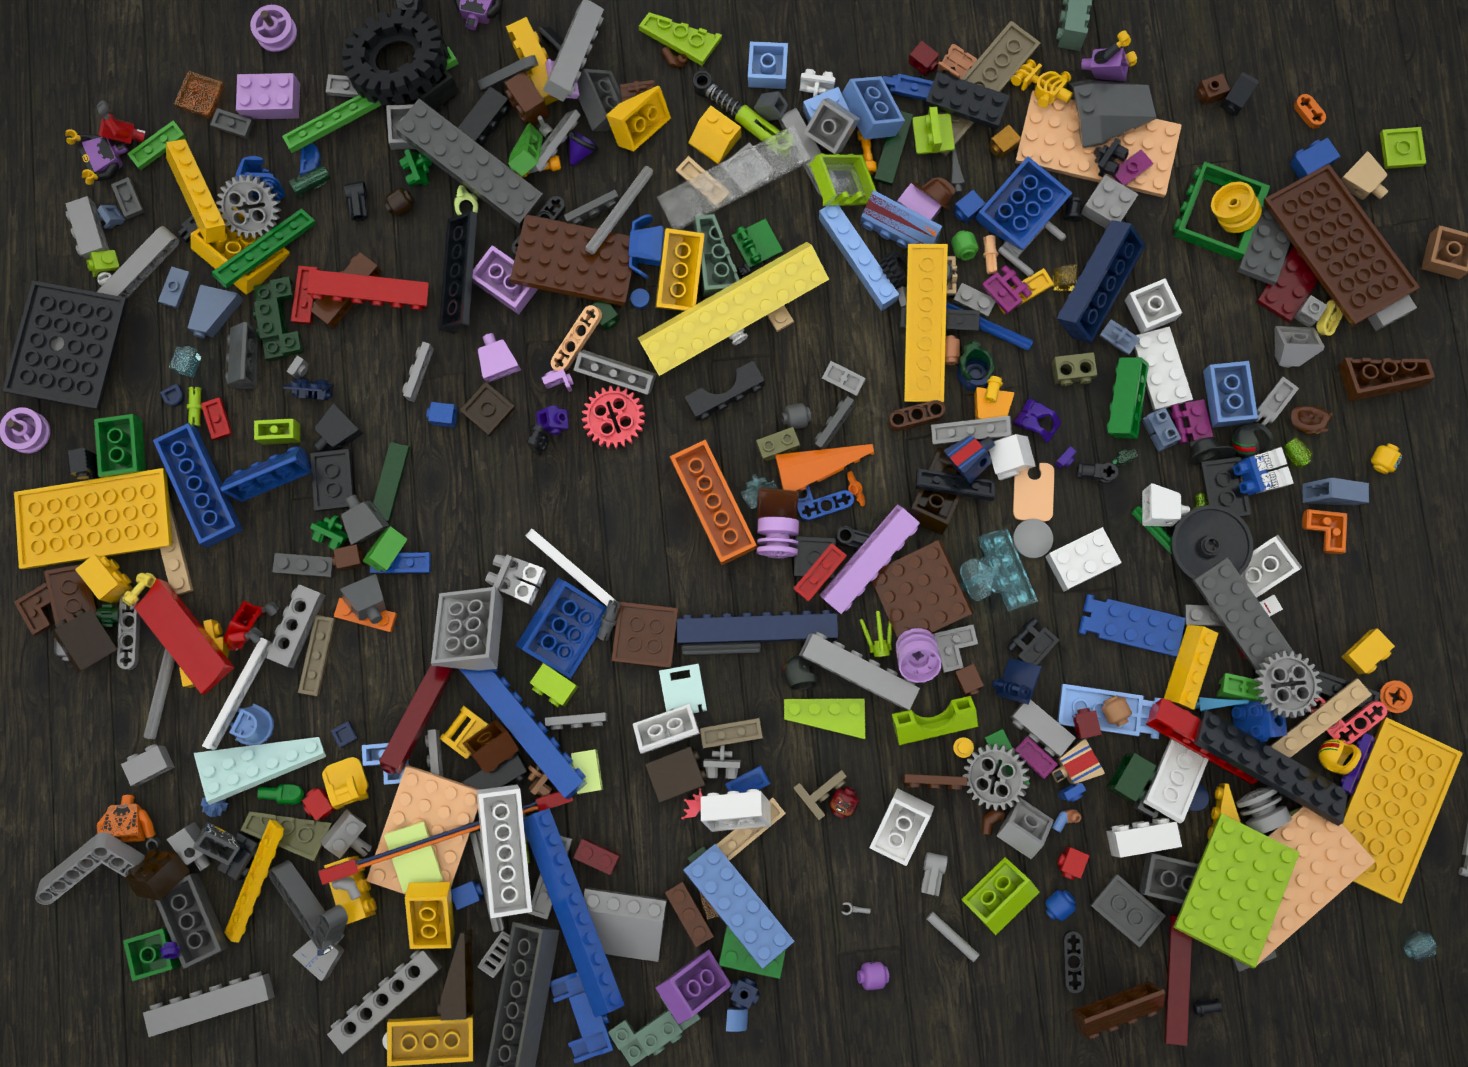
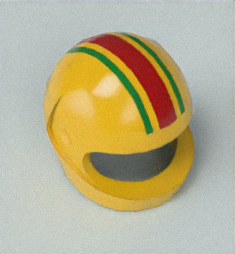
M1330 739L1321 745L1318 757L1325 769L1346 775L1358 764L1361 750L1353 744H1345L1343 740ZM1354 752L1351 760L1343 766L1347 757Z

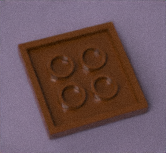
M619 602L621 607L617 614L612 662L672 668L679 609Z

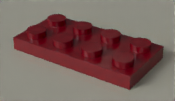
M1294 245L1285 257L1277 283L1274 286L1267 284L1256 303L1288 323L1292 321L1318 281Z

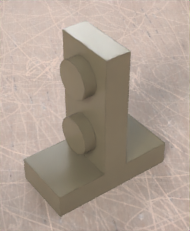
M840 770L811 795L807 793L800 783L793 787V789L816 818L820 820L825 814L815 802L817 800L820 803L830 796L828 791L833 787L838 789L846 783L844 778L847 776Z

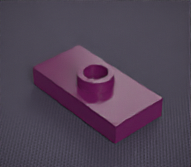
M1141 149L1123 162L1117 174L1112 177L1120 184L1126 186L1154 163Z
M1028 736L1014 750L1016 754L1020 753V758L1023 761L1026 760V764L1043 779L1058 765Z

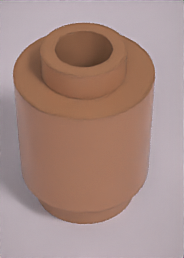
M945 336V365H956L960 359V340L956 339V336Z

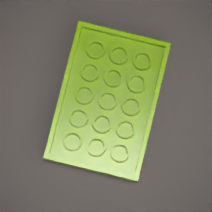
M1221 813L1218 816L1173 928L1251 968H1256L1300 852Z

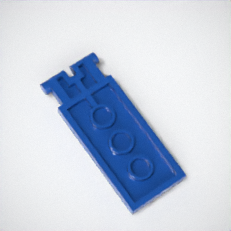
M1086 595L1083 612L1090 613V616H1082L1079 634L1086 635L1087 632L1098 634L1097 638L1177 657L1186 618L1111 599H1105V602L1094 600V595Z

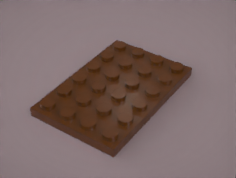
M526 215L511 272L510 283L625 306L632 269L629 267L630 236L610 232L595 254L592 255L586 251V245L598 229Z

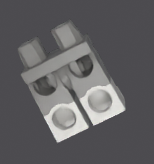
M496 555L493 565L501 569L498 575L489 572L485 581L496 587L498 591L532 606L539 589L520 581V579L540 587L547 571L542 567L506 555V557Z

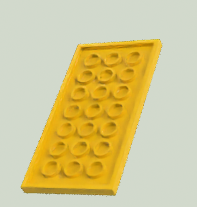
M164 468L14 492L19 569L24 570L87 560L94 554L107 557L173 546L167 471Z
M1387 717L1382 719L1375 736V742L1354 789V793L1350 796L1345 808L1344 822L1342 823L1375 860L1353 882L1402 904L1463 754L1462 752Z

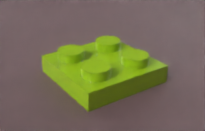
M1421 127L1386 129L1380 132L1385 169L1419 167L1426 164Z

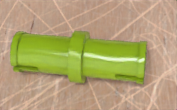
M189 387V404H187V409H189L188 423L201 427V410H203L201 406L202 388L195 387L193 389V387Z

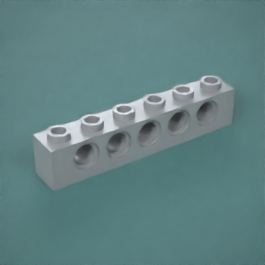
M418 949L410 956L412 960L406 965L402 963L394 970L396 974L391 979L386 977L378 984L380 988L375 993L370 991L362 998L364 1002L359 1007L354 1005L346 1012L348 1016L343 1021L338 1019L330 1026L332 1030L327 1035L342 1054L354 1046L442 968V965L429 949L422 951ZM413 966L419 967V976L412 974ZM398 979L404 983L403 990H399L396 987ZM381 994L387 995V1004H383L380 1001ZM365 1008L371 1009V1018L365 1016ZM349 1022H353L356 1025L355 1032L349 1030Z

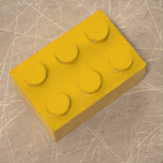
M359 856L347 857L324 865V867L328 868L355 859V861L362 859H359ZM365 867L358 870L359 873L347 876L354 879L361 894L360 897L351 900L347 890H336L332 887V882H329L335 904L341 905L347 913L348 921L346 924L376 914V902L374 898H371L369 892L371 885L370 882L366 881L367 878L365 879L363 872Z
M409 882L405 895L410 949L452 948L455 929L451 883Z

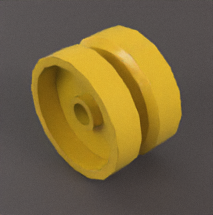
M1231 182L1224 185L1215 193L1211 202V208L1215 217L1218 219L1220 226L1227 232L1240 233L1254 226L1261 217L1262 208L1252 187L1244 182Z

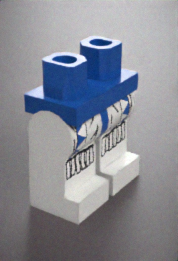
M1282 447L1238 461V464L1233 466L1234 473L1237 476L1242 475L1244 482L1239 484L1241 493L1253 495L1293 484L1288 467L1268 472V470L1287 464Z

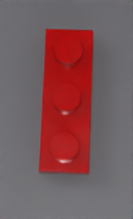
M298 266L291 315L292 323L312 325L313 313L310 310L315 299L311 298L312 295L307 294L309 269L319 270L318 267Z
M831 543L793 590L809 602L847 555Z

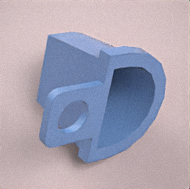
M257 704L242 709L238 708L237 712L239 714L235 722L231 721L229 725L232 727L229 733L236 737L235 740L249 746L260 745L268 741L274 730V719L270 712Z

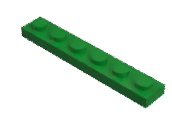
M301 208L212 271L213 277L225 288H228L313 227L315 220Z

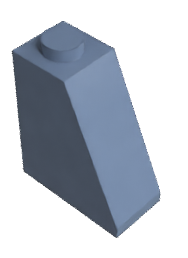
M200 285L188 329L198 338L205 339V336L213 338L240 306L243 298L236 292Z
M1327 478L1304 483L1303 503L1350 506L1369 503V483L1338 478Z

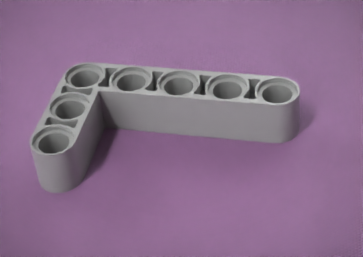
M98 833L40 880L35 899L42 905L53 903L101 863L126 877L134 866L139 865L145 859V855L109 833Z

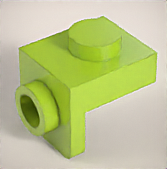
M115 250L91 252L87 260L88 271H92L93 277H98L99 272L117 271L119 269Z

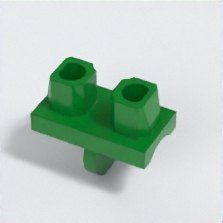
M408 148L404 151L406 156L399 160L404 170L411 169L412 173L406 175V181L411 186L418 184L426 186L430 183L426 173L430 171L428 167L432 165V161L424 157L423 154L411 152V149Z
M334 515L331 519L325 517L324 522L321 520L317 523L313 522L310 529L314 530L312 540L322 543L326 536L331 538L328 545L331 549L341 548L349 538L347 533L342 531L344 525L339 523L340 517Z

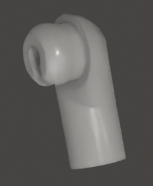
M344 877L332 881V887L336 890H347L351 900L361 896L354 879Z

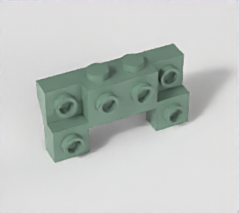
M667 1009L636 1032L627 1019H624L620 1024L611 1028L608 1034L632 1067L652 1053L654 1056L665 1049L663 1045L669 1041L673 1044L682 1037L681 1033L683 1030L698 1021L701 1016L697 1013L690 1019L678 1024L670 1010Z

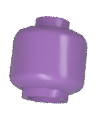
M879 961L866 962L861 965L860 971H857V980L859 984L862 983L863 988L866 990L883 989L886 983L889 982V971Z

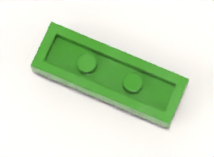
M173 120L127 154L135 165L142 170L166 153V142L183 140L186 136Z

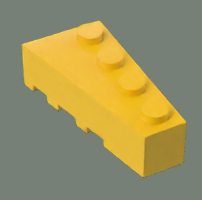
M527 17L506 26L511 43L519 59L535 55L538 66L526 71V73L545 100V104L548 105L559 100L543 91L548 79L545 64L548 55L545 48H541L539 44L540 39L536 31L533 32Z

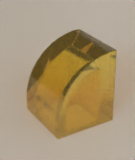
M1065 265L1053 271V290H1073L1077 283V265Z

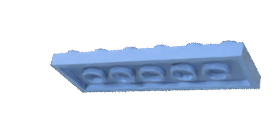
M716 844L683 870L761 969H764L795 942Z

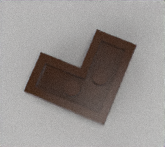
M46 583L14 601L32 635L36 636L53 626L44 608L51 605Z

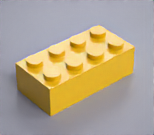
M473 1014L464 1020L441 1021V1016L389 1019L387 1022V1066L473 1061Z

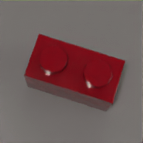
M584 838L581 839L573 858L612 875L621 855Z

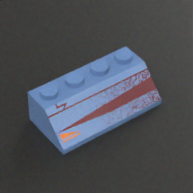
M874 190L860 221V224L869 231L874 230L882 238L893 240L903 249L908 248V244H936L942 226Z

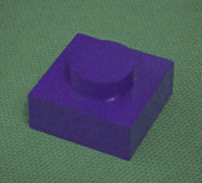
M1070 446L1054 465L1059 469L1064 465L1068 467L1075 460L1073 455L1077 451Z

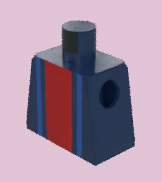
M970 435L948 447L944 452L953 466L970 484L991 464L992 460L987 451L993 448L995 443L989 436L978 442L974 436Z

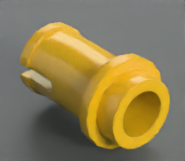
M991 376L987 380L988 387L984 400L991 403L997 401L999 388L1003 385L1000 377Z

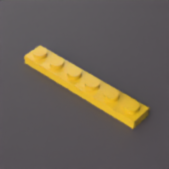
M269 819L224 932L231 942L239 943L241 936L245 933L247 921L253 913L254 903L261 893L262 883L268 875V868L276 855L278 843L283 837L284 828L275 820Z

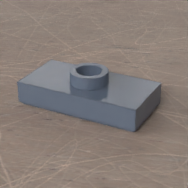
M171 266L158 302L178 309L191 273Z

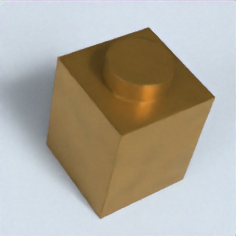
M1008 125L991 138L990 150L1002 160L1019 146L1021 137Z

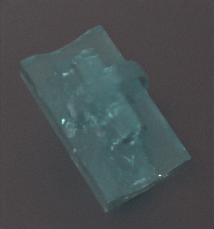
M756 474L752 475L753 481L747 482L746 485L747 488L754 486L755 488L740 492L750 509L758 507L757 496H759V487L777 489L774 481L760 486V484L766 483L765 477L757 479Z

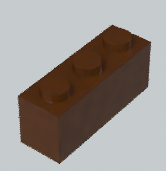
M685 881L680 882L665 892L695 947L714 937L715 934Z

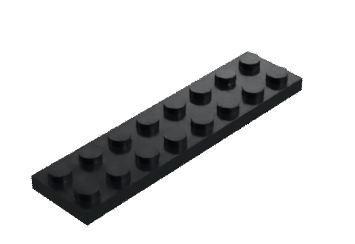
M1204 710L1201 713L1194 744L1333 824L1339 826L1344 822L1348 792L1342 787L1269 745L1260 742V740L1208 710Z

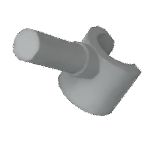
M538 116L541 124L539 131L547 139V135L550 132L552 133L553 129L548 123L544 122L542 116Z
M850 902L843 903V905L850 906V912L842 911L844 915H849L852 912L870 914L871 909L853 906Z

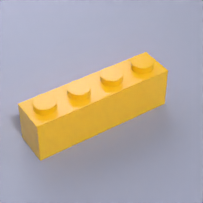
M1187 625L1164 699L1172 701L1173 704L1180 708L1195 709L1217 640V632L1204 626Z

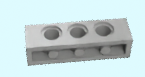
M298 584V587L291 594L292 600L290 605L283 612L284 618L282 623L275 630L276 636L274 641L267 648V659L294 668L312 628L314 617L318 614L326 595ZM305 602L306 609L303 612H300L299 606L301 603ZM297 621L298 627L292 631L291 624ZM288 639L290 642L289 647L284 649L283 642Z

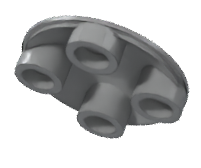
M1028 519L1021 522L1015 529L1013 536L1014 545L1018 553L1029 558H1038L1045 555L1051 549L1053 534L1045 522L1038 519Z

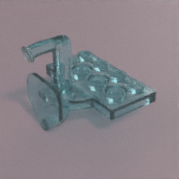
M1008 529L998 530L977 537L985 556L980 560L977 558L970 559L961 565L960 573L964 582L960 584L963 591H968L970 597L976 601L990 596L991 592L1001 593L1008 612L1038 602Z

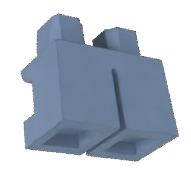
M1165 407L1141 419L1149 435L1156 432L1150 438L1158 453L1176 445L1181 439Z

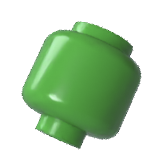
M959 231L951 240L954 254L958 259L970 260L978 252L979 247L972 232Z

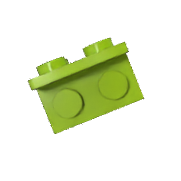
M929 107L928 115L913 117L916 154L954 151L955 146L950 114H938L937 107Z

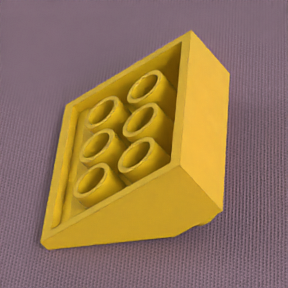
M239 213V219L244 222V215ZM229 225L225 227V240L206 244L198 228L191 233V249L216 269L262 236L259 233L256 238H253L252 234L249 238H245L244 233L238 236V230L231 232L232 226ZM283 247L233 284L246 295L254 290V286L261 285L273 273L290 252Z

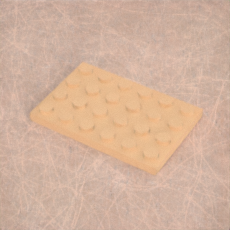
M406 765L375 855L389 851L384 834L425 821L429 836L431 837L473 823L478 811L476 790L480 789ZM470 832L433 844L444 878L443 881L439 882H450L452 886ZM392 858L371 865L367 882L403 893Z

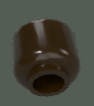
M397 188L386 195L387 203H385V207L390 214L394 213L397 216H402L413 209L415 201L408 189Z

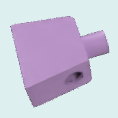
M493 333L482 337L485 346L478 349L482 376L487 383L521 370L503 339L496 341Z

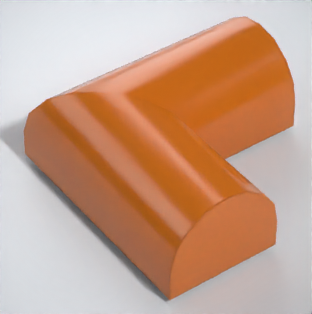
M1305 510L1302 516V528L1304 530L1324 532L1323 552L1328 554L1346 553L1347 513Z

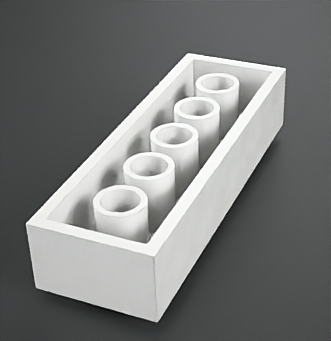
M518 785L476 790L490 918L532 912L520 788Z

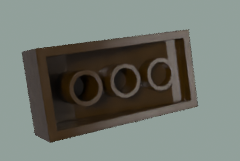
M939 447L929 470L961 475L949 461L944 449ZM920 489L909 514L920 523V526L943 535L960 496Z
M472 929L461 932L441 995V1002H438L437 1012L438 1015H441V1021L464 1020L474 1014Z

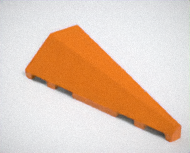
M873 444L776 454V463L782 489L791 491L800 489L802 491L806 489L807 485L815 481L820 482L844 470L846 465L852 462L857 463L860 461V458L868 454L873 455L874 448Z

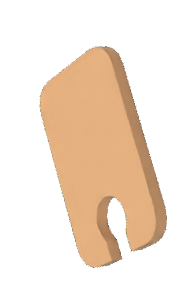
M1039 463L1041 473L1039 479L1033 480L1029 478V469L1019 471V475L1014 476L1013 516L1017 520L1038 519L1046 522L1053 516L1054 468L1048 463Z

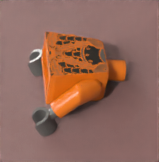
M123 795L121 805L109 806L107 812L97 823V834L102 832L109 833L124 843L145 841V838H148L146 842L148 850L152 849V841L156 843L157 848L161 846V840L154 837L156 833L149 815L138 804H134L135 797L133 795Z

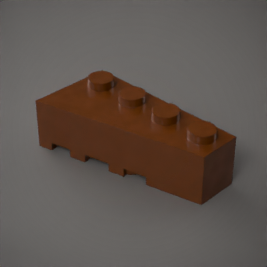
M1345 357L1338 366L1350 402L1425 387L1435 378L1429 359L1391 360V358H1383L1382 360H1371V358L1353 359Z

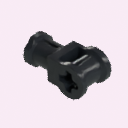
M1078 461L1076 478L1078 479L1087 477L1092 478V480H1100L1103 483H1110L1118 475V468L1113 463H1095L1093 465ZM1106 469H1109V473H1112L1109 477H1107L1106 473H1103Z

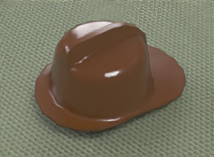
M940 177L933 178L925 185L916 182L912 183L919 190L934 198L941 206L950 210L948 203L955 194L956 189L946 179Z

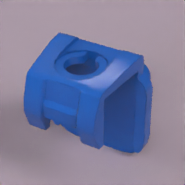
M258 156L244 157L236 172L238 179L239 175L242 174L245 177L252 174L253 180L259 176L260 183L266 180L267 188L273 186L271 193L278 194L274 197V200L280 201L284 198L285 192L279 180L273 177L269 170L262 168L261 164H264L263 158ZM253 191V197L258 200L259 194Z
M1251 701L1249 704L1235 705L1232 709L1231 714L1234 726L1260 740V742H1266L1272 737L1287 735L1286 718H1282L1281 714L1275 716L1274 710L1267 711L1268 704L1261 705L1262 701Z

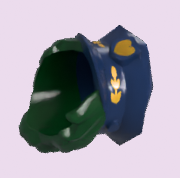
M971 341L963 348L964 353L960 357L957 379L967 390L975 391L977 387L986 388L988 386L987 380L993 376L995 364L988 350L981 349L978 342Z

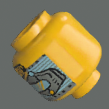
M1389 443L1387 446H1378L1371 458L1372 468L1383 474L1395 472L1402 460V455L1398 452L1399 448Z

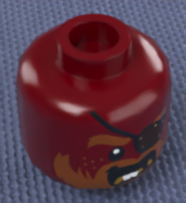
M847 786L844 789H836L829 802L832 809L831 812L844 819L846 816H852L859 804V798L855 795L856 791Z

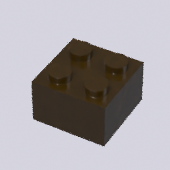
M153 850L146 854L145 859L139 865L134 866L124 879L136 896L160 901L190 870L178 853Z

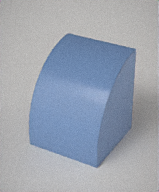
M728 1006L726 1031H746L748 1008L744 1007V1009Z

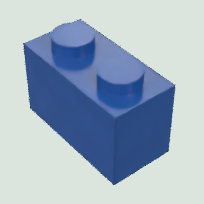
M1328 138L1322 141L1318 139L1310 144V148L1307 150L1301 149L1293 155L1294 158L1289 164L1299 179L1327 164L1331 166L1339 159V153Z

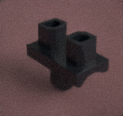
M1115 138L1110 147L1104 145L1103 148L1097 147L1093 153L1096 157L1094 161L1100 169L1098 175L1104 177L1105 174L1115 176L1120 168V165L1114 162L1115 159L1124 162L1128 157L1129 149L1121 146L1120 139Z

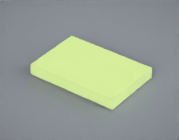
M425 821L384 834L389 850L430 837ZM433 845L392 858L403 893L407 891L409 882H439L444 879Z

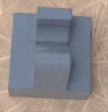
M100 205L97 209L99 221L106 222L104 225L105 229H112L116 225H122L126 220L116 205Z

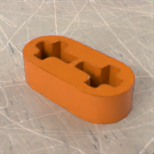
M1302 94L1297 98L1294 103L1296 112L1310 128H1319L1326 120L1325 112L1312 96ZM1301 102H1302V103L1306 102V103H1307V106H1306V105L1302 106V105H1301ZM1317 116H1318V117H1319V120H1315V121H1314V120L1312 119L1313 117H1317Z

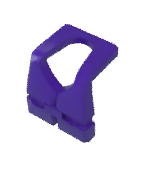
M1031 398L1027 400L1022 411L1013 422L1017 427H1024L1026 430L1040 433L1047 443L1061 425L1059 417L1053 410L1040 402L1037 403V401ZM1051 416L1053 428L1049 433L1039 425V418Z

